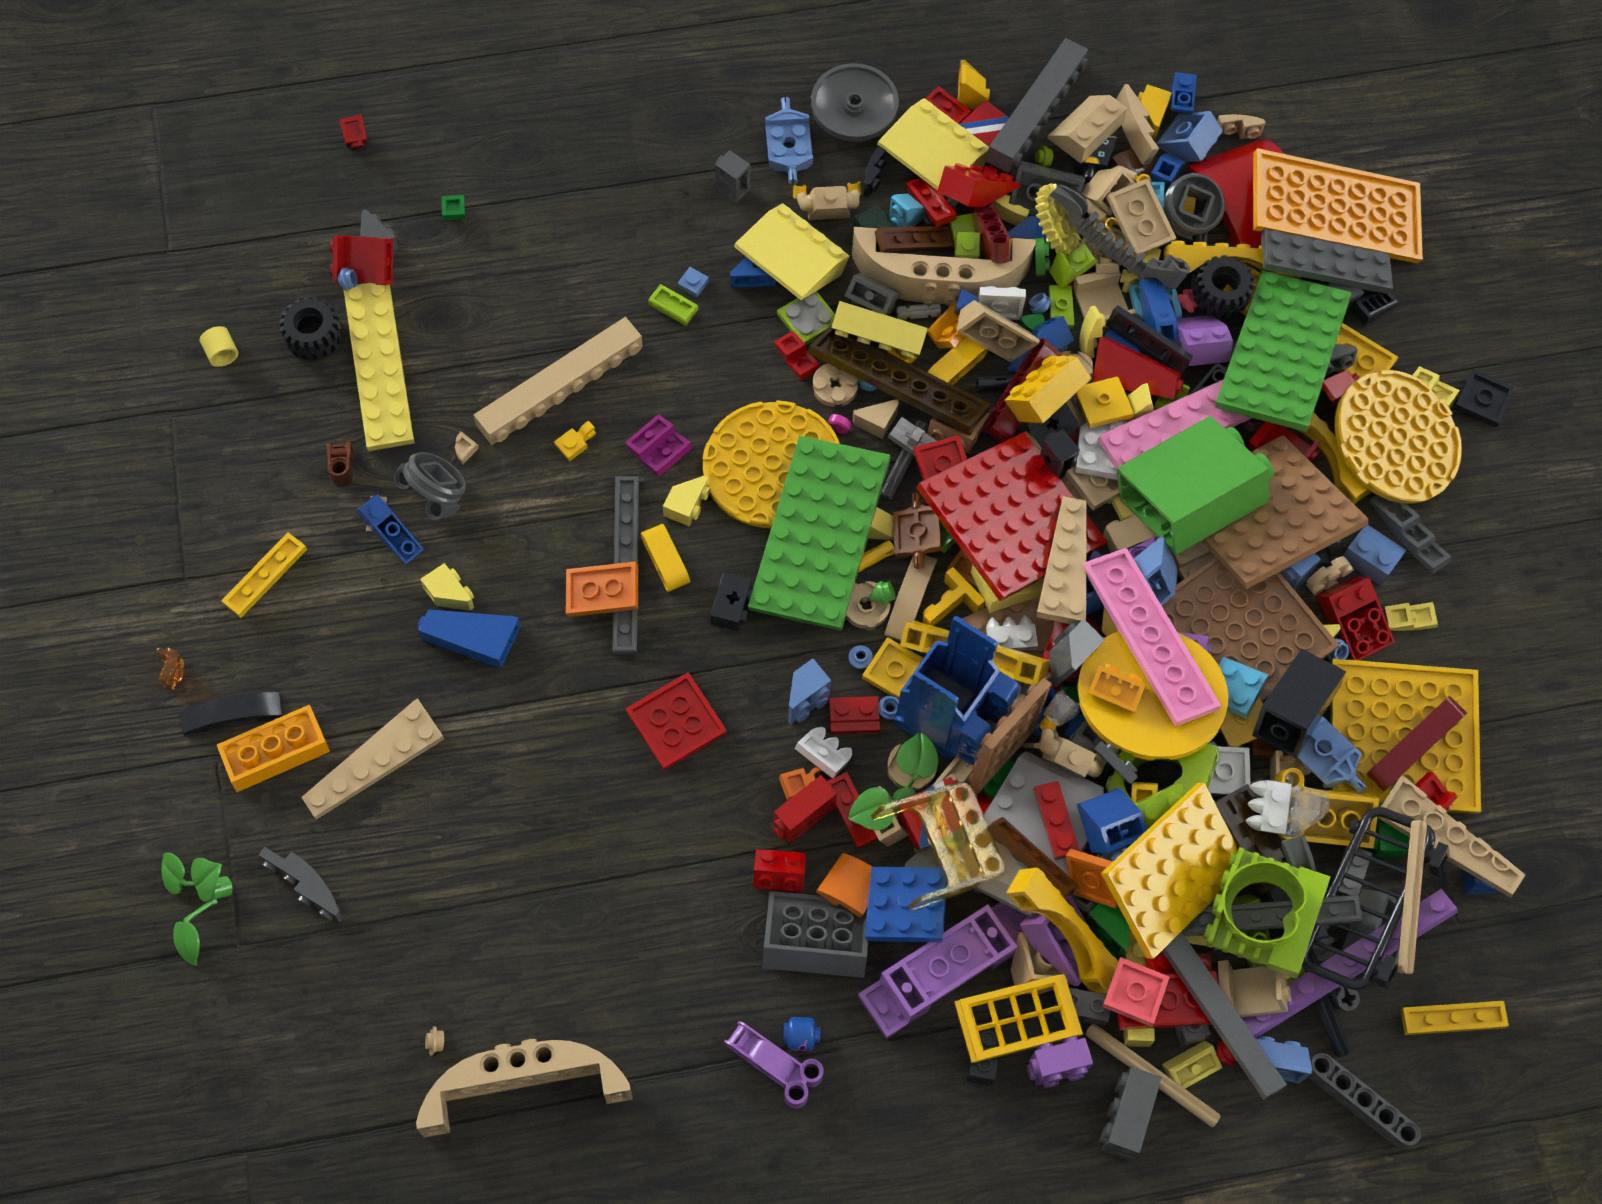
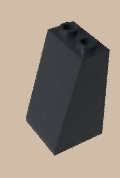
M1301 649L1262 705L1252 736L1297 759L1341 687L1346 671Z

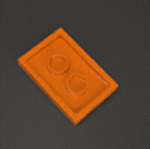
M636 561L566 569V615L568 617L638 610V564Z

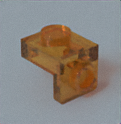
M157 648L156 655L161 661L165 662L159 679L164 687L174 689L176 683L182 679L185 662L178 651L172 648H166L165 650Z

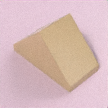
M895 399L854 410L852 422L854 426L883 439L898 414L899 401Z

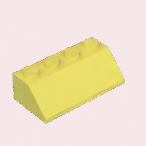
M839 301L831 327L836 330L835 335L848 338L850 334L858 337V342L868 345L873 341L879 343V348L891 352L893 348L902 350L901 355L910 358L920 355L928 329Z

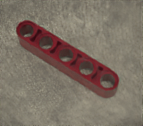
M993 203L985 207L967 206L968 214H972L976 232L980 233V240L990 260L998 264L1008 262L1011 259L1010 236Z
M1045 338L1039 339V344L1030 349L983 426V431L999 444L1009 440L1020 424L1005 402V399L1010 395V391L1026 381V376L1029 373L1038 370L1042 366L1044 359L1052 355L1061 356V352Z
M1451 696L1447 697L1366 773L1367 776L1384 792L1454 727L1467 712Z

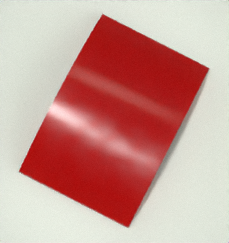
M1267 138L1254 141L1187 167L1190 173L1204 174L1212 178L1221 188L1225 198V211L1222 221L1229 231L1228 239L1233 247H1237L1238 244H1249L1250 248H1258L1261 245V232L1253 230V153L1258 148L1284 154L1277 145ZM1246 264V265H1248L1249 267L1253 268L1254 270H1258V269L1255 268L1254 266L1249 265V264Z

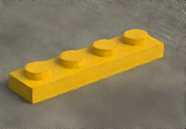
M287 533L221 600L223 605L239 618H242L307 550L306 546L290 533Z
M1504 1001L1405 1007L1400 1010L1405 1035L1503 1029L1509 1026Z

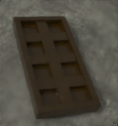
M1248 784L1215 802L1236 843L1237 850L1241 847L1245 851L1256 852L1260 856L1271 857L1275 861L1287 863L1278 834L1254 830L1245 822L1251 816L1260 815V813L1253 811L1248 806L1249 801L1256 799ZM1255 883L1260 894H1264L1276 887L1268 883Z

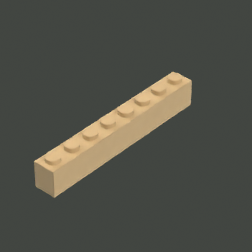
M624 317L475 413L476 426L491 445L505 440L516 429L519 430L525 427L528 421L542 416L548 408L562 403L568 395L573 392H579L588 382L599 379L608 369L619 366L622 360L628 356L636 355L643 347L642 336L630 321Z

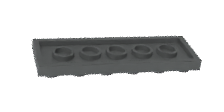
M1265 228L1261 232L1263 269L1386 294H1390L1393 290L1389 253Z

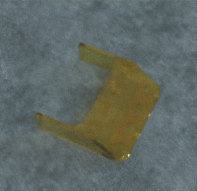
M953 783L884 804L871 815L872 820H876L906 810L915 812L921 819L946 878L947 888L918 897L908 905L910 910L967 892L998 877L1004 871V862L992 834L987 831L988 824L972 788L966 783Z

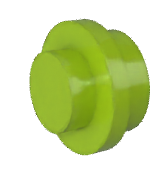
M1041 146L1035 153V162L1044 167L1052 164V149L1047 148V146Z

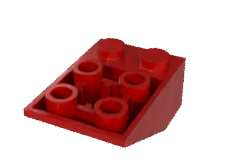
M955 163L954 166L945 165L938 192L966 206L985 207L1019 188L1021 184L1014 181L1013 176L1009 174L997 173L998 169L991 166H985L983 169L973 164L967 167L966 165Z
M1355 576L1316 595L1329 625L1340 624L1341 629L1337 634V638L1343 640L1348 645V655L1351 660L1359 661L1395 643L1369 577Z

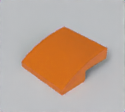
M842 853L816 892L833 905L837 906L840 903L861 918L868 908L872 866L853 856Z

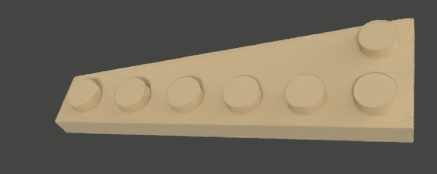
M1064 496L1062 498L1036 617L1068 624L1074 622L1076 625L1082 619L1086 621V570L1083 567V563L1086 562V500Z
M417 698L303 795L302 799L317 820L444 740V737Z
M1400 777L1381 805V807L1426 822L1435 832L1436 840L1433 849H1436L1438 842L1449 845L1450 856L1448 861L1511 898L1525 877L1522 871L1497 851L1491 849L1480 837L1476 838L1471 834L1464 824L1460 821H1455L1449 816L1443 807L1437 806L1428 799L1427 794L1406 777ZM1377 817L1410 837L1411 828L1382 817Z

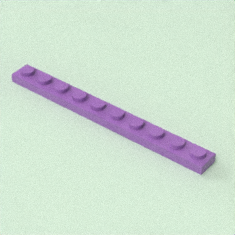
M1442 889L1420 902L1417 938L1458 913L1456 906ZM1402 916L1382 959L1400 948ZM1386 924L1369 935L1379 939ZM1362 938L1342 951L1369 961L1377 943ZM1338 954L1320 964L1324 968L1351 979L1365 971L1367 967ZM1307 972L1286 985L1289 986L1291 992V1001L1287 1002L1288 1012L1241 1017V1019L1256 1039L1341 985Z

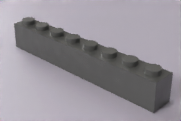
M1067 38L1064 39L989 146L985 159L986 162L1009 173L1013 165L1018 166L1023 156L1022 152L1026 153L1032 144L1031 139L1038 137L1042 129L1041 125H1046L1051 116V110L1056 111L1061 101L1060 97L1064 98L1070 88L1069 84H1074L1079 75L1078 71H1083L1088 62L1086 58L1087 48Z

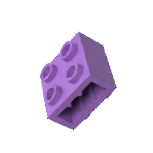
M1077 1036L1063 1039V1044L1053 1046L1052 1043H1045L1037 1046L1038 1050L1034 1051L1027 1065L1030 1080H1034L1036 1086L1044 1085V1088L1058 1085L1062 1079L1068 1078L1069 1082L1084 1078L1083 1074L1088 1073L1089 1068L1093 1064L1086 1038L1078 1040Z

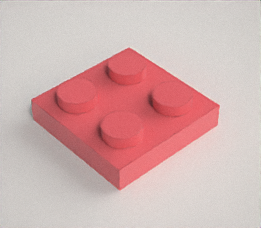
M1120 957L1102 1007L1152 1027L1170 977Z

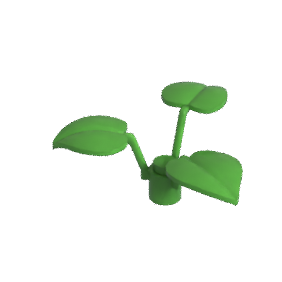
M917 733L898 750L896 760L900 770L905 774H913L906 787L898 789L893 795V800L890 801L888 792L883 788L873 787L864 791L852 805L848 817L850 821L871 830H882L891 824L894 818V810L890 805L916 795V792L911 787L916 781L917 776L929 778L937 769L938 754L935 746L926 735ZM963 828L936 842L945 844L960 842L963 839Z
M167 852L163 854L161 867L162 879L166 889L172 894H179L182 890V885L195 886L200 899L205 902L209 901L184 918L183 922H176L174 927V943L178 953L186 962L196 966L198 965L197 958L200 941L198 932L190 923V920L211 905L217 904V899L230 896L233 890L232 883L227 876L219 877L222 864L211 862L205 858L194 859L191 867L193 881H187L184 879L185 868L180 859L174 854Z

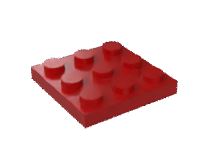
M689 672L625 708L627 715L664 771L727 734L726 728Z

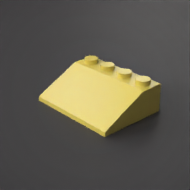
M925 98L911 106L877 143V145L885 149L890 155L937 191L945 165L954 166L955 163L970 167V164L983 168L989 149L981 140Z
M783 203L768 211L734 245L737 250L800 300L840 277L849 259V255L839 246L831 242L824 234L817 231Z

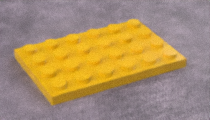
M1197 783L1101 872L1146 958L1154 959L1216 898L1217 894L1222 892L1220 888L1225 869L1231 870L1228 864L1232 852L1238 853L1236 843L1205 783Z

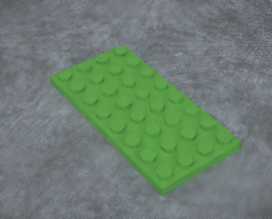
M1262 270L1215 408L1307 432L1352 292Z
M799 436L748 604L749 610L842 631L891 459L889 454Z

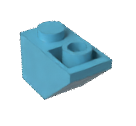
M896 194L891 197L888 221L891 227H915L923 220L924 206L909 194Z

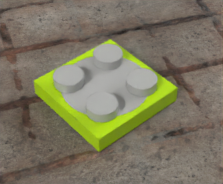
M817 291L802 300L797 298L777 310V315L790 331H794L806 345L816 340L833 324L835 317L834 312Z

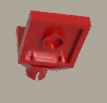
M959 435L920 445L913 449L923 481L967 460ZM925 500V506H929V504Z

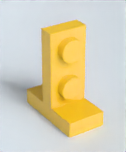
M952 567L946 572L944 583L950 590L942 595L939 603L936 605L931 604L924 610L922 623L935 626L962 602L974 613L984 608L985 599Z

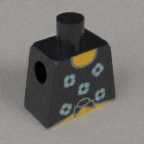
M1109 136L1083 163L1073 158V171L1077 174H1083V177H1086L1085 183H1089L1099 170L1107 169L1117 137Z

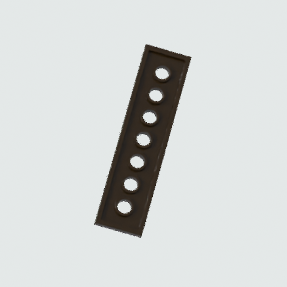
M832 325L809 346V354L967 434L989 412L991 404L872 344L868 345L858 342V337L849 334L848 338L835 335L836 330L831 328Z

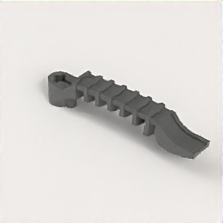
M1059 184L1050 194L1053 199L1065 208L1069 216V225L1077 230L1076 233L1078 235L1084 236L1088 243L1094 244L1096 249L1107 254L1106 257L1109 259L1113 258L1119 266L1123 265L1126 267L1129 273L1133 272L1138 275L1140 280L1143 277H1156L1167 287L1176 289L1190 272V267L1184 260L1175 258L1170 254L1164 261L1152 258L1146 264L1143 261L1145 257L1143 252L1134 257L1132 255L1135 250L1133 246H1129L1126 250L1122 249L1124 240L1119 239L1114 243L1111 241L1114 236L1112 231L1106 235L1101 233L1105 228V223L1100 222L1096 227L1091 225L1098 218L1099 214L1096 211L1091 213L1086 220L1082 217L1088 210V203L1076 191Z
M1301 834L1297 837L1281 841L1286 861L1290 866L1296 868L1301 866L1316 871L1315 863L1304 835ZM1322 925L1315 940L1331 946L1334 939L1328 936L1326 929L1329 928V925ZM1314 944L1312 946L1318 965L1336 955V953ZM1339 986L1329 992L1333 1005L1337 1008L1351 1011L1359 1005L1360 997L1356 990Z

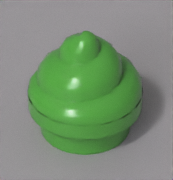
M883 581L878 582L869 598L882 605L890 604L892 600H895V593L889 581L885 583Z

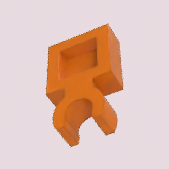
M815 767L809 774H806L804 768L781 774L779 780L786 799H791L814 781V775L819 774L822 770L819 767Z

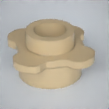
M433 1027L430 1033H426L425 1048L429 1049L431 1056L436 1052H442L444 1047V1032L437 1031L436 1027Z

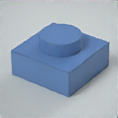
M689 267L679 280L678 288L697 298L708 284L709 277Z

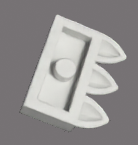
M1026 615L1022 617L1019 625H1016L1015 621L1009 616L1005 619L1003 626H1000L993 617L988 621L986 634L995 639L998 645L1017 651L1037 650L1036 627Z
M814 728L797 743L795 750L831 778H834L847 766L852 756V750L847 747L836 750L839 745L838 738L831 737L823 740L826 734L825 728Z
M1269 780L1251 784V790L1257 795L1262 796V798L1249 801L1248 806L1253 811L1260 813V815L1251 816L1245 822L1257 831L1281 835L1286 834L1292 784Z

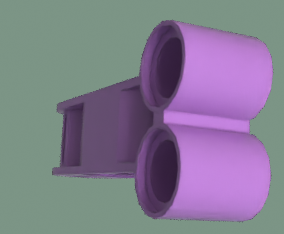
M738 1021V1027L728 1041L725 1040L723 1043L735 1054L785 1089V1101L789 1107L793 1109L802 1108L808 1100L807 1087H816L823 1079L822 1064L815 1059H808L801 1064L751 1027ZM808 1068H815L819 1075L814 1079H809L805 1076L804 1072ZM793 1089H799L803 1092L804 1096L800 1100H793L790 1098L789 1093Z

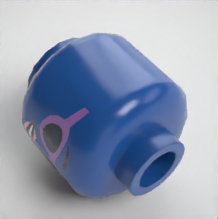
M791 1017L788 1023H784L783 1044H787L790 1050L812 1051L815 1043H820V1027H815V1020L813 1018Z

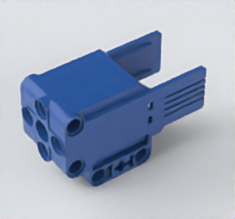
M955 616L951 622L947 643L940 641L934 643L900 691L896 717L893 722L898 728L912 737L917 733L926 735L935 746L937 753L942 757L952 760L954 756H957L966 763L974 765L978 759L976 755L982 748V745H980L982 739L988 732L993 734L994 728L981 719V717H987L995 723H998L1003 716L1008 717L1012 713L1011 708L1018 701L1021 686L1015 680L1002 673L993 663L998 642L990 636H986L985 633L978 631L976 627L973 628L971 624L965 623V620ZM933 668L975 694L962 713L957 708L959 698L926 677Z

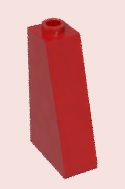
M1103 336L1099 339L1092 383L1118 377L1124 390L1135 391L1141 385L1148 383L1150 395L1174 399L1178 393L1181 394L1184 380L1180 379L1181 373L1109 337Z

